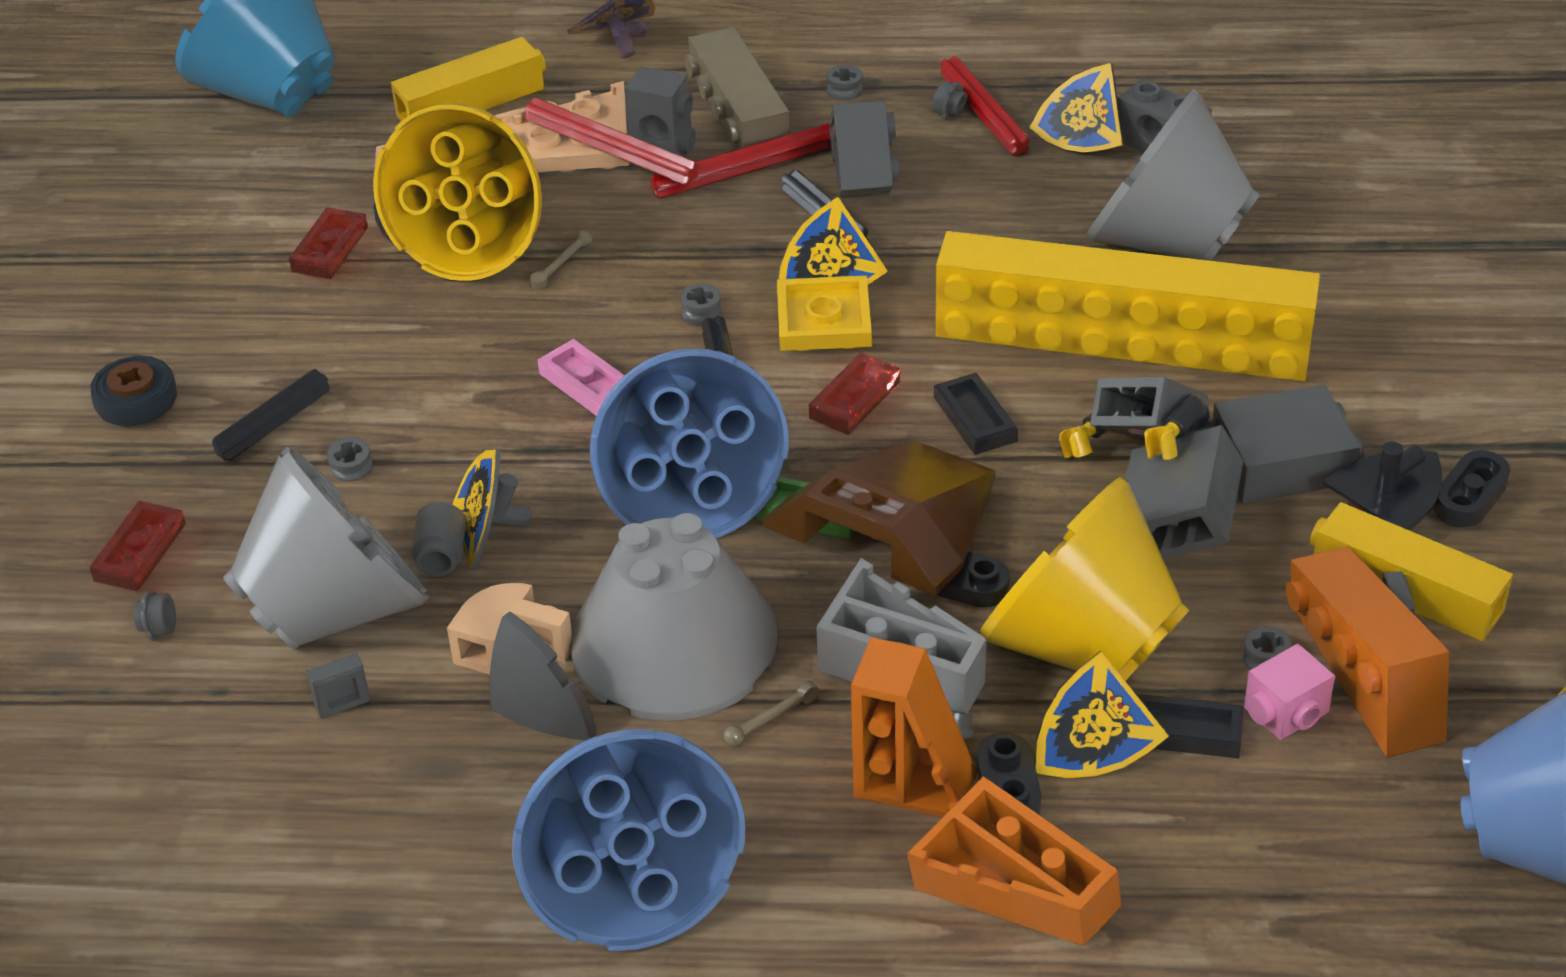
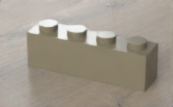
M735 27L688 37L690 53L685 54L684 58L687 73L690 78L695 77L701 97L708 99L711 103L715 120H721L724 124L725 134L729 143L735 142L738 149L790 134L789 110Z

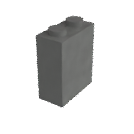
M1326 384L1214 403L1211 428L1222 425L1243 459L1237 492L1242 503L1329 489L1323 485L1325 479L1350 463L1364 458V448L1360 436L1353 434L1346 422V415L1342 404L1335 402Z
M1222 425L1176 439L1178 456L1170 460H1164L1162 454L1148 459L1146 446L1134 449L1131 452L1125 481L1131 486L1163 559L1228 543L1243 459Z

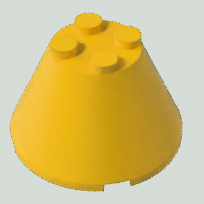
M456 103L438 104L421 109L406 117L395 127V131L388 139L385 147L380 149L377 157L373 190L381 223L398 250H405L414 260L422 265L421 269L428 273L457 281L483 279L513 264L525 252L533 240L542 209L541 183L537 168L525 142L506 123L489 112L474 106Z
M1119 477L1100 492L1068 524L1066 528L1069 530L1063 537L1065 541L1061 542L1050 555L1044 551L1001 600L980 629V635L986 638L987 643L1074 671L1099 651H1102L1126 681L1157 649L1166 635L1187 615L1190 610L1182 604L1131 486L1122 477Z

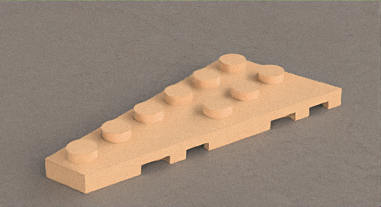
M624 81L610 84L611 91L592 96L590 90L576 93L575 100L569 103L557 105L554 102L547 101L628 134ZM525 107L494 115L506 123L525 142L538 172H571L576 169L589 168L612 169L617 166L630 165L629 162L529 122L525 118L527 112ZM386 144L376 147L375 165L380 149L385 147Z

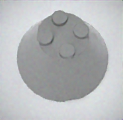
M1193 89L1182 101L1143 153L1131 174L1122 182L1086 233L1087 237L1093 241L1172 257L1208 261L1214 258L1222 245L1231 237L1239 226L1242 215L1245 216L1261 194L1251 186L1201 94Z
M287 446L279 453L231 570L223 577L227 585L239 597L245 599L248 596L255 605L250 610L254 619L270 634L276 631L290 648L296 650L300 645L423 605L430 596L424 594L427 589L407 563L363 514L357 518L348 508L344 507L346 504L340 497L342 493L316 467L296 450Z
M682 513L674 518L653 519L641 524L630 523L621 528L618 533L619 541L577 615L572 628L573 638L570 645L572 661L576 674L582 684L594 697L604 704L608 699L616 704L630 708L631 716L661 721L686 720L710 715L745 698L753 691V683L761 676L764 670L771 669L777 654V622L766 598L715 536L702 526V520L695 514Z

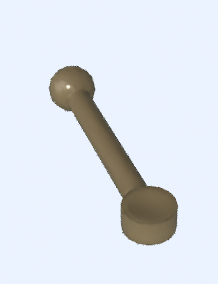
M584 229L578 231L576 240L543 271L532 273L530 275L532 288L543 289L547 287L548 277L581 246L586 247L591 244L593 239L591 232Z
M812 681L802 683L794 695L741 726H728L723 734L725 742L730 746L740 745L744 740V736L801 702L804 704L813 702L819 694V688Z

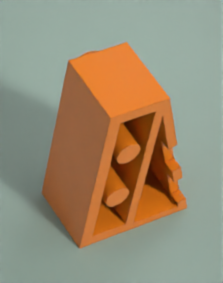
M870 637L851 683L853 795L855 798L943 818L973 787L978 772L926 649L901 642Z
M984 776L907 853L915 890L1085 946L1121 907L1119 876L1116 868Z

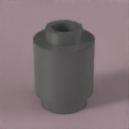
M434 502L423 506L417 513L412 556L419 570L427 575L437 577L448 575L453 572L462 559L466 517L458 507L449 503Z

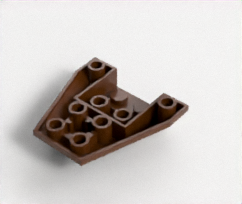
M910 440L833 469L788 496L763 518V527L783 534L788 538L806 543L830 521L868 535L875 540L886 542L892 545L891 578L936 596L963 568L994 484L996 470L918 441Z

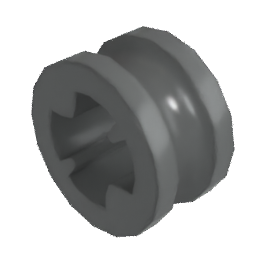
M841 65L833 67L827 72L826 77L829 83L827 93L831 98L846 101L858 98L862 94L863 86L861 82L863 80V73L859 68Z
M697 283L686 287L680 294L681 315L684 321L691 325L702 326L701 323L706 317L713 319L716 316H721V295L718 288L706 283Z
M342 438L335 441L327 451L330 471L335 478L341 481L349 482L362 479L373 468L369 445L361 438ZM355 457L354 461L345 463V459Z
M1263 626L1249 631L1244 640L1245 651L1243 660L1246 667L1251 670L1292 647V640L1284 630L1276 627ZM1263 648L1273 649V653H1264Z

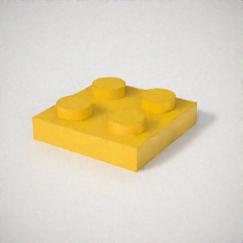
M867 275L777 279L780 351L872 347Z

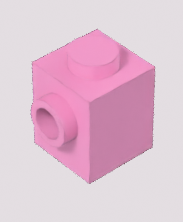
M1297 643L1249 671L1244 708L1257 724L1264 725L1279 740H1282L1299 729H1309L1320 717L1329 712L1335 675Z

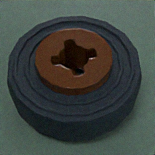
M131 356L118 359L107 364L96 373L90 384L94 409L103 420L114 425L134 426L155 420L164 415L173 406L177 397L176 382L171 368L164 361L152 356Z

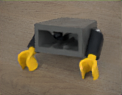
M1165 377L1098 378L1092 413L1083 419V426L1069 428L1060 433L1059 440L1064 458L1071 456L1078 458L1092 453L1088 436L1099 438L1105 432L1110 431L1145 441L1148 459H1152L1162 454L1164 460L1173 459L1178 456L1176 439H1181L1184 435L1212 427V420L1208 409V396Z

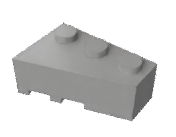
M860 558L816 627L818 671L852 682L870 637L925 648L951 710L968 713L985 684L986 638L937 606L928 609L910 597L909 588L898 581L891 585L873 573V565Z

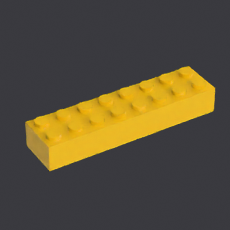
M946 231L936 263V337L1305 382L1320 273Z

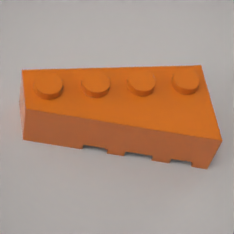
M1349 546L1292 559L1291 581L1286 584L1288 603L1291 609L1298 614L1386 758L1446 743L1449 650Z

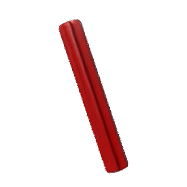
M952 56L949 60L944 58L940 63L943 67L940 74L948 82L954 83L956 81L962 83L963 92L967 93L966 103L1011 155L1018 156L1022 152L1026 154L1030 150L1028 145L1030 137L958 57Z

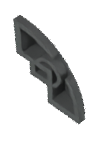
M509 611L501 618L492 652L489 678L491 709L520 725L554 736L581 740L594 737L597 734L594 719L577 682L574 680L568 682L565 672L554 661L557 658L554 650L529 625Z

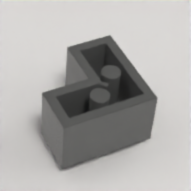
M885 100L833 105L829 118L832 161L836 162L839 197L890 193L893 181H899L898 156L890 155L889 147L892 146V138L896 137L894 113H886Z

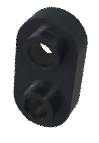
M1476 450L1465 454L1441 483V492L1434 505L1437 516L1442 521L1455 527H1470L1480 523L1507 488L1510 475L1509 463L1502 456L1491 451Z
M969 551L962 570L937 596L977 607L998 605L1009 592V570L1003 562L995 558Z
M996 733L986 737L980 743L977 750L979 780L984 776L1012 797L1019 795L1014 798L1040 815L1041 791L1029 743L1022 737L1012 733Z

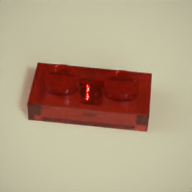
M326 207L289 257L291 272L317 278L332 279L368 229L366 214Z
M860 352L808 404L809 419L849 435L900 383V368Z
M138 501L89 568L93 581L139 591L186 525L183 511Z

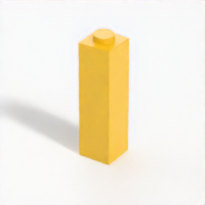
M519 37L392 81L391 88L396 116L402 121L421 109L447 103L465 104L487 110L543 90V72L546 71L545 59L539 49H534L523 37Z
M1340 502L1328 518L1321 517L1311 533L1310 545L1315 547L1314 554L1349 546L1381 581L1383 580L1384 572L1402 571L1403 575L1406 576L1415 606V613L1483 642L1505 611L1513 577L1512 573Z

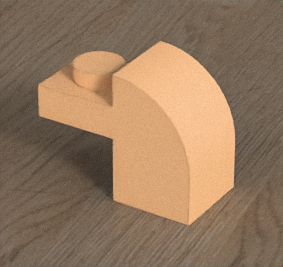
M504 583L483 589L463 604L447 627L453 664L490 675L496 634L501 618L509 611L519 617L544 639L557 654L555 660L565 663L571 654L570 645L573 638L570 614L553 606L535 603L533 588L529 584Z

